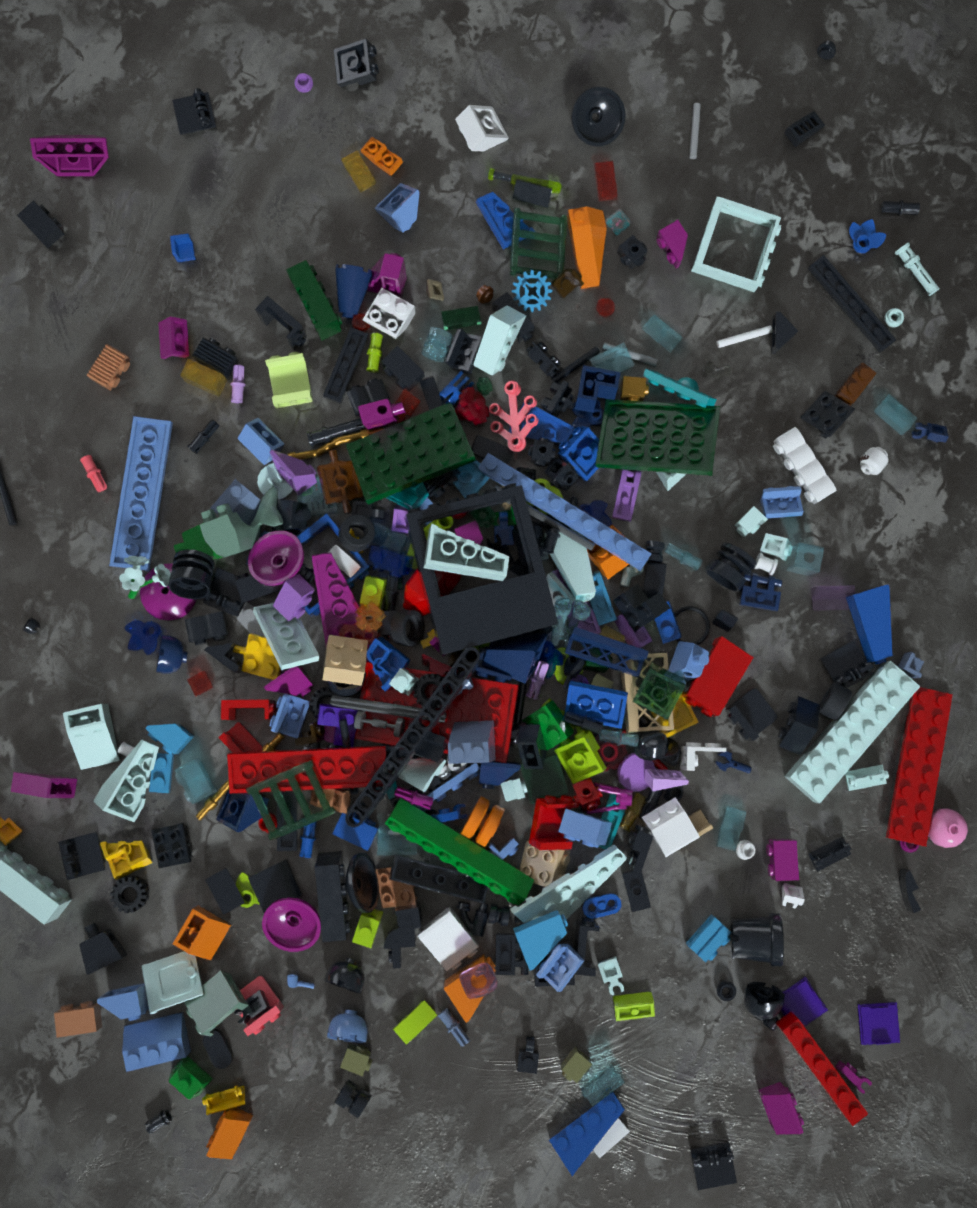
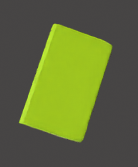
M652 992L613 996L616 1021L655 1016Z

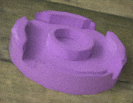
M631 753L624 757L622 763L619 764L617 776L621 785L626 789L640 792L648 787L645 782V769H655L653 761L640 759L635 753Z

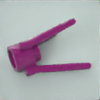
M595 782L594 786H598V791L616 794V803H620V805L597 808L586 813L592 814L618 809L626 810V806H632L633 790Z

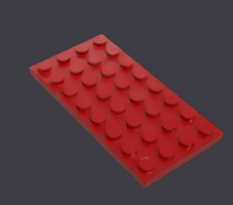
M366 662V677L360 699L423 708L416 702L417 699L414 698L415 691H412L409 696L400 693L392 686L387 691H384L381 688L383 685L379 676L375 675L372 663ZM405 668L418 679L426 674H436L429 671ZM471 678L474 688L470 690L463 689L462 694L456 696L445 711V722H438L431 732L446 737L449 741L454 722L494 720L496 757L494 761L507 763L519 685ZM429 684L425 689L426 696L430 698L438 686ZM366 711V719H380L394 725L398 718H404L405 727L403 734L408 729L409 724L415 719ZM422 719V724L427 727L430 721ZM364 723L361 730L356 729L354 739L396 745L401 738L394 737V728L386 727L384 729L372 726L370 723ZM448 743L444 751L446 754H448Z

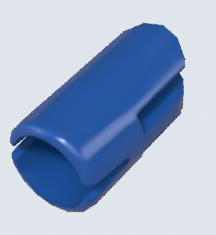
M462 370L439 393L442 401L451 395L446 403H452L453 406L459 401V395L462 394V392H459V389L469 380V377L466 376L456 387L453 386L464 374ZM472 381L464 389H466L467 387L471 388L475 383Z

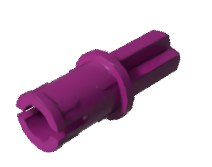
M397 787L394 793L396 798H402L412 805H419L429 810L434 800L433 797L418 793L417 790L414 792L402 787Z

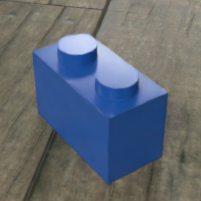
M354 812L353 819L354 821L359 822V814L356 812ZM342 813L332 834L368 851L379 829L376 826V822L368 819L363 825L355 828L350 827L345 820L347 813Z

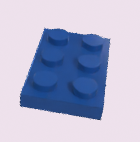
M570 681L565 714L569 711L583 717L588 715L587 717L604 722L603 725L622 729L628 692Z

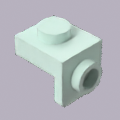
M519 777L501 783L506 801L525 798L524 793L527 792L524 781L520 782Z

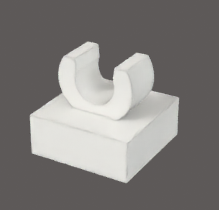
M783 883L781 888L783 906H786L787 902L792 903L794 909L798 905H803L805 900L803 888Z

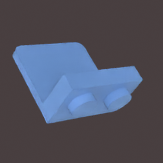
M284 694L283 697L280 696L276 708L279 709L276 716L273 715L270 721L271 731L298 738L310 708V701L290 694Z

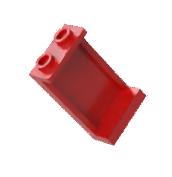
M723 636L715 638L712 643L714 647L708 655L709 663L704 666L701 676L695 678L688 690L681 695L686 699L685 702L687 704L702 709L701 713L710 718L721 714L754 658Z

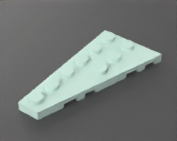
M612 845L596 855L589 864L585 865L583 863L578 866V870L573 874H565L544 887L539 895L534 898L532 896L525 899L526 903L518 908L514 906L510 910L523 923H527L555 910H558L560 915L564 914L567 920L622 865L627 857L615 845Z

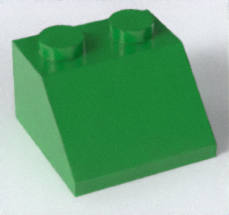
M553 700L522 720L526 725H540L546 750L558 745L574 733L570 724L564 721V715Z

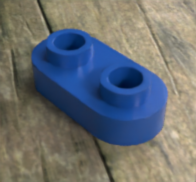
M608 893L588 898L583 903L582 910L588 918L594 919L617 913L621 909L622 904L616 894ZM609 900H614L613 906H608ZM590 904L595 905V909L593 911H590L588 909Z

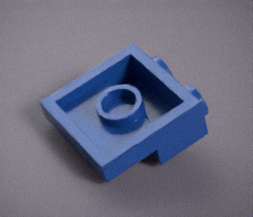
M582 426L572 431V438L569 441L566 440L559 445L560 451L557 454L564 462L570 463L575 468L577 474L584 481H587L598 470L596 468L599 439L589 427Z

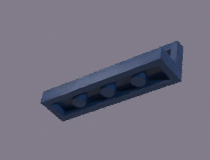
M574 627L570 632L565 649L566 654L635 677L640 676L643 662L647 659L649 652L578 627ZM572 642H579L583 650L579 652L571 650ZM593 647L598 648L602 656L598 658L592 657L589 649ZM612 653L616 654L620 662L616 664L610 663L607 656ZM630 659L637 661L636 671L629 669L625 662Z

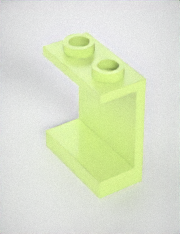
M292 352L288 356L281 357L276 355L265 360L269 369L273 391L272 400L276 409L313 402L303 353Z

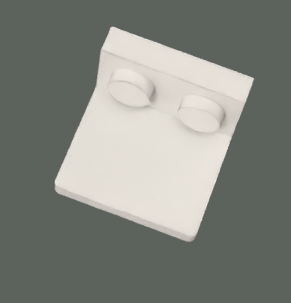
M686 742V746H681L680 769L695 771V767L698 766V755H695V751L726 752V748H722L721 744L705 743V747H701V743Z

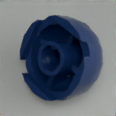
M162 635L156 668L157 673H174L180 669L182 663H186L188 652L184 651V645L181 640L170 635Z

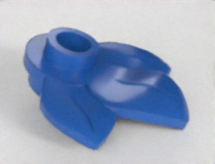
M873 219L864 222L861 226L853 222L849 228V235L853 240V248L861 254L868 252L871 248H878L886 238L885 233H876Z

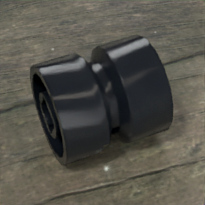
M348 1079L334 1103L343 1109L347 1107L348 1112L358 1118L372 1095L364 1089L358 1090V1085Z

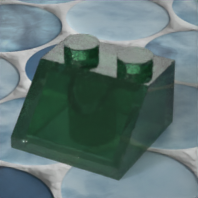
M651 662L632 702L668 720L686 686L687 680Z

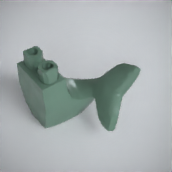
M273 486L264 494L256 516L250 525L245 524L237 512L233 513L228 503L216 507L219 518H216L213 509L202 512L201 515L204 523L200 524V528L205 542L217 555L224 558L252 549L253 545L260 539L262 524L273 527L283 524L282 517L276 508L278 488Z

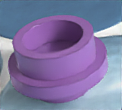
M301 73L296 77L294 83L299 92L306 93L312 89L313 80L309 75Z

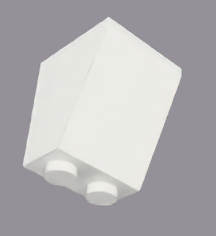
M451 905L420 928L418 932L419 939L446 971L449 969L455 970L462 964V959L466 956L470 958L478 951L479 943L470 931L466 929Z

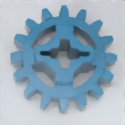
M533 270L530 271V275L523 272L524 277L517 276L519 282H513V285L516 286V289L512 290V293H516L513 300H519L517 305L521 306L523 304L524 311L528 307H530L531 312L534 311V307L540 311V305L547 306L545 300H551V297L548 296V293L553 292V290L548 289L551 282L546 283L547 276L545 275L541 278L540 271L536 275H534ZM529 278L538 279L535 283H528L526 281ZM526 284L531 288L536 287L535 292L538 298L532 294L528 296L529 290ZM521 285L524 288V295L520 297L519 293ZM542 285L544 286L543 297L540 295V288L542 287ZM529 299H535L538 303L528 304L526 302Z

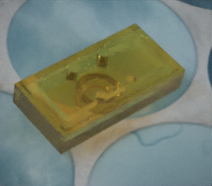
M358 151L341 159L360 193L376 184L374 177Z

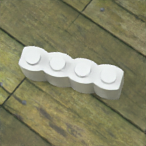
M796 427L773 441L774 450L777 454L783 456L785 467L794 473L796 484L804 488L805 498L809 502L816 504L837 491Z

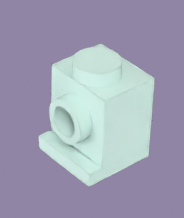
M753 506L735 524L736 530L743 537L750 532L754 534L761 527L760 525L768 519Z
M400 668L389 684L400 693L409 696L414 687H416V681L420 679L407 669Z

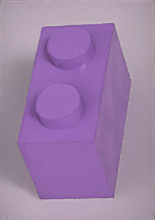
M297 574L285 581L273 607L288 621L294 618L298 619L305 613L304 608L312 600L311 596L315 589L300 574Z

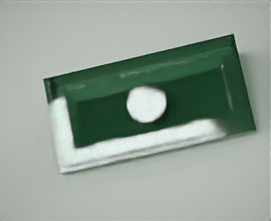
M478 306L441 311L444 330L481 324Z

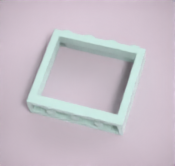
M717 196L691 271L755 292L758 287L762 286L765 276H762L764 270L768 269L771 259H768L769 253L774 251L776 245L774 238L775 235L778 236L780 233L781 225L779 223L781 217ZM720 212L770 228L753 280L703 264Z

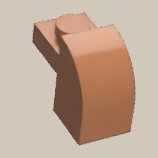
M343 789L312 790L310 799L311 805L333 809L340 813H347L351 803L349 791Z

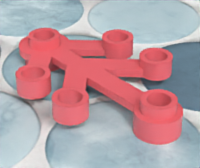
M511 380L504 387L506 394L509 396L510 415L503 411L497 403H492L489 406V412L499 416L511 426L512 434L505 430L498 421H494L490 428L494 433L500 434L508 440L510 450L520 452L526 446L525 437L539 422L536 415H527L537 405V400L531 395L527 396L524 399L525 405L518 413L517 396L521 392V386L516 381ZM533 399L532 404L528 405L529 400ZM498 407L497 411L493 412V409ZM526 417V425L520 431L519 425ZM534 417V422L530 423V419ZM496 425H499L498 430H495ZM518 439V444L514 445V441Z

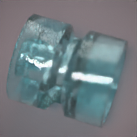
M431 327L427 335L428 342L424 343L421 354L431 360L444 362L447 354L446 348L450 347L453 335L443 329Z

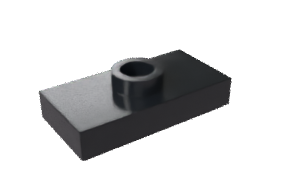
M632 870L622 873L631 911L636 912L651 908L642 871L641 874Z

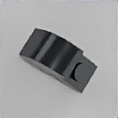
M396 926L386 937L384 949L392 948V951L388 952L389 963H393V969L401 968L402 966L401 948L416 947V928L413 929V926L404 928Z

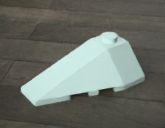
M141 740L105 781L93 802L105 812L135 822L145 804L146 799L144 796L146 788H149L150 785L149 777L154 769L159 747Z

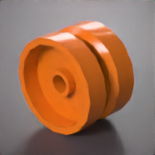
M480 796L460 834L471 838L478 829L476 843L485 847L490 838L495 834L505 809L496 804L492 807L489 814L486 813L490 800Z

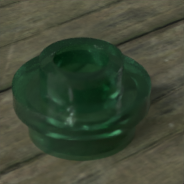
M488 377L478 378L476 384L478 391L485 396L489 395V392L493 390L490 379Z

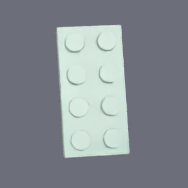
M274 603L254 607L253 613L281 670L319 661V654L300 618L288 621L273 607Z

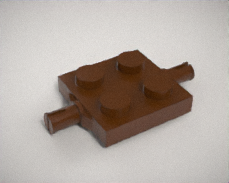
M337 450L329 451L331 462L317 467L325 503H342L344 514H349L352 512L350 501L362 498L363 492L352 461L339 460Z

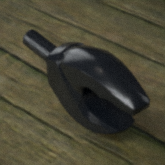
M568 656L564 663V675L567 676L563 685L564 689L568 688L571 678L576 679L585 665L584 659L577 657L576 660L575 656Z

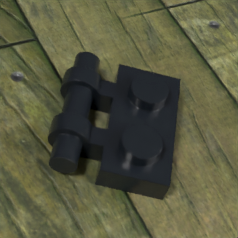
M496 933L495 975H515V967H521V975H529V968L522 950L521 959L515 960L516 949H521L519 943L516 942L515 934Z

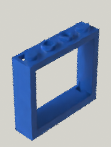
M326 513L298 535L297 538L302 543V546H304L328 526L331 527L338 537L340 529ZM350 551L362 568L346 580L350 590L355 586L354 582L358 579H365L370 574L368 571L371 570L361 555ZM319 602L313 607L307 604L304 608L310 616H318L320 614Z

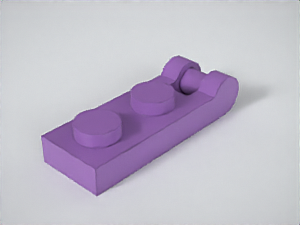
M622 469L612 518L631 522L642 471ZM627 477L633 478V483L626 482Z

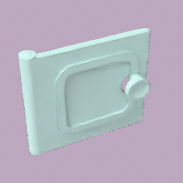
M183 951L141 966L150 1014H155L159 1010L204 995L197 958L194 955Z

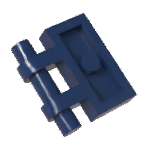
M751 573L750 576L743 575L746 581L750 582V587L742 586L739 605L777 612L779 610L781 592L774 591V586L781 587L782 580L775 579L774 576H758L757 573ZM757 583L767 585V589L757 588Z

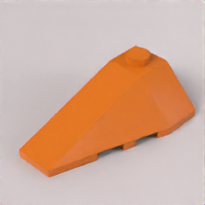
M587 206L569 209L567 223L576 268L582 275L581 279L584 282L580 288L585 289L599 286L607 230L604 213L602 210Z

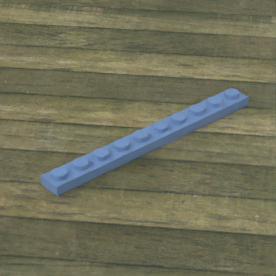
M488 453L478 467V471L502 486L516 483V486L522 485L526 501L637 570L641 571L651 556L650 552Z

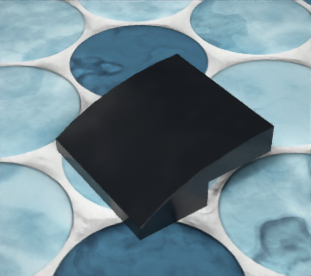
M286 859L248 878L263 913L273 902L279 899L298 898L302 895Z

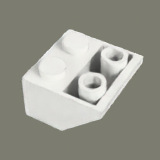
M381 288L364 316L363 321L396 339L407 329L416 314L415 306Z

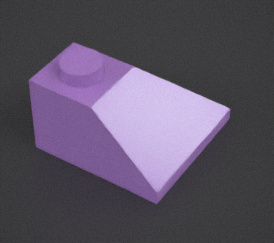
M275 450L269 452L275 469L298 496L317 483L315 478L316 472L311 465L307 466L302 460Z

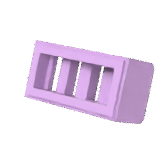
M645 769V782L652 791L687 785L689 782L681 771Z

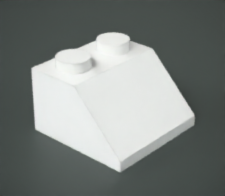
M468 105L455 119L471 151H485L509 139L494 108L491 106Z
M676 798L642 817L646 827L650 830L649 833L654 836L653 839L665 857L700 837Z

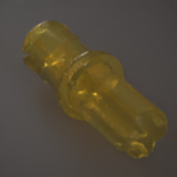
M640 793L635 794L632 806L626 808V813L619 827L630 832L634 821L640 816L639 812L645 802V796Z

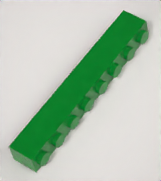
M402 798L395 804L385 822L392 831L404 835L408 841L422 846L426 852L435 854L441 861L453 865L459 872L471 876L474 881L489 887L492 892L502 895L512 904L519 906L527 898L534 882L533 878Z

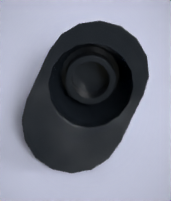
M658 731L643 733L640 741L634 746L635 755L640 759L648 761L673 756L679 751L678 743L675 740L666 737L664 733Z

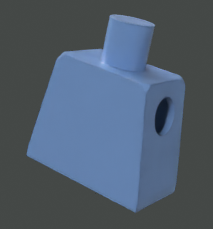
M679 641L667 675L681 683L700 677L704 666L709 663V652L694 643Z

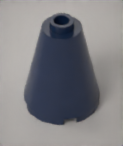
M336 264L338 309L342 313V317L353 318L354 315H358L373 274L372 270L368 269L367 273L363 271V267L342 264V268H340L339 264Z

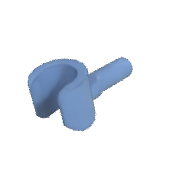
M296 974L287 976V984L291 988L302 986L314 989L313 983L298 981V975Z

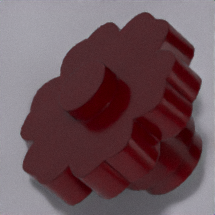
M467 387L459 395V404L455 408V412L459 420L473 421L475 425H481L487 422L489 408L485 404V398L479 391L476 392L473 387Z
M607 732L605 735L597 734L594 738L600 747L597 752L606 766L604 771H608L610 768L617 770L619 764L623 761L622 757L627 755L626 744L619 742L620 737L617 734Z

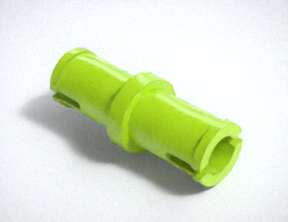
M380 333L371 334L370 349L367 350L369 357L366 370L371 373L379 372L383 335Z

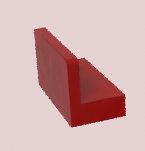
M237 722L228 732H224L218 737L232 753L262 752L263 746L240 722Z

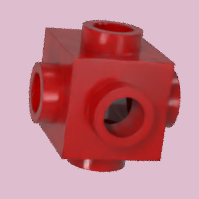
M591 778L573 784L575 792L573 799L579 803L583 812L593 811L601 805L600 798L602 793L598 791V786L594 787Z

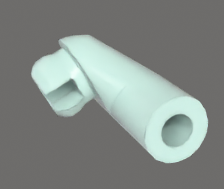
M631 565L625 567L620 585L629 587L631 578L641 574L644 571V567L641 571Z

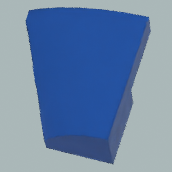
M383 637L375 638L367 650V658L373 665V671L382 682L383 686L381 688L387 691L391 687L389 683L399 669H405L411 660Z

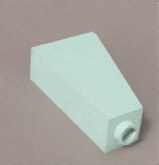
M559 532L561 536L557 539L554 554H550L567 588L576 600H580V602L590 601L594 598L596 589L587 548ZM544 533L543 541L545 542L546 534Z

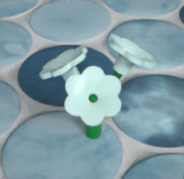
M142 556L124 558V562L133 565V568H127L125 573L120 575L119 579L122 582L123 589L130 590L128 594L130 599H135L139 589L152 582H160L163 587L168 586L171 573L163 564L154 568L156 575L145 581L140 568L141 565L150 563V560Z

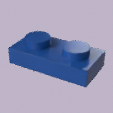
M667 601L670 609L655 618L663 644L682 638L670 601Z

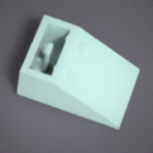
M98 704L63 713L66 731L81 770L120 761L108 704Z

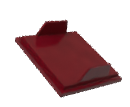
M425 654L422 655V665L428 667L429 672L442 676L447 674L452 668Z

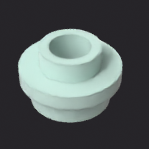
M892 308L886 312L884 319L888 326L898 327L904 320V314L900 309ZM891 316H895L896 321H893Z

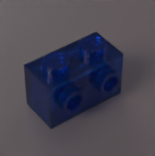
M372 545L367 564L372 565L373 570L380 572L387 570L390 571V575L401 577V575H410L414 556L387 547Z

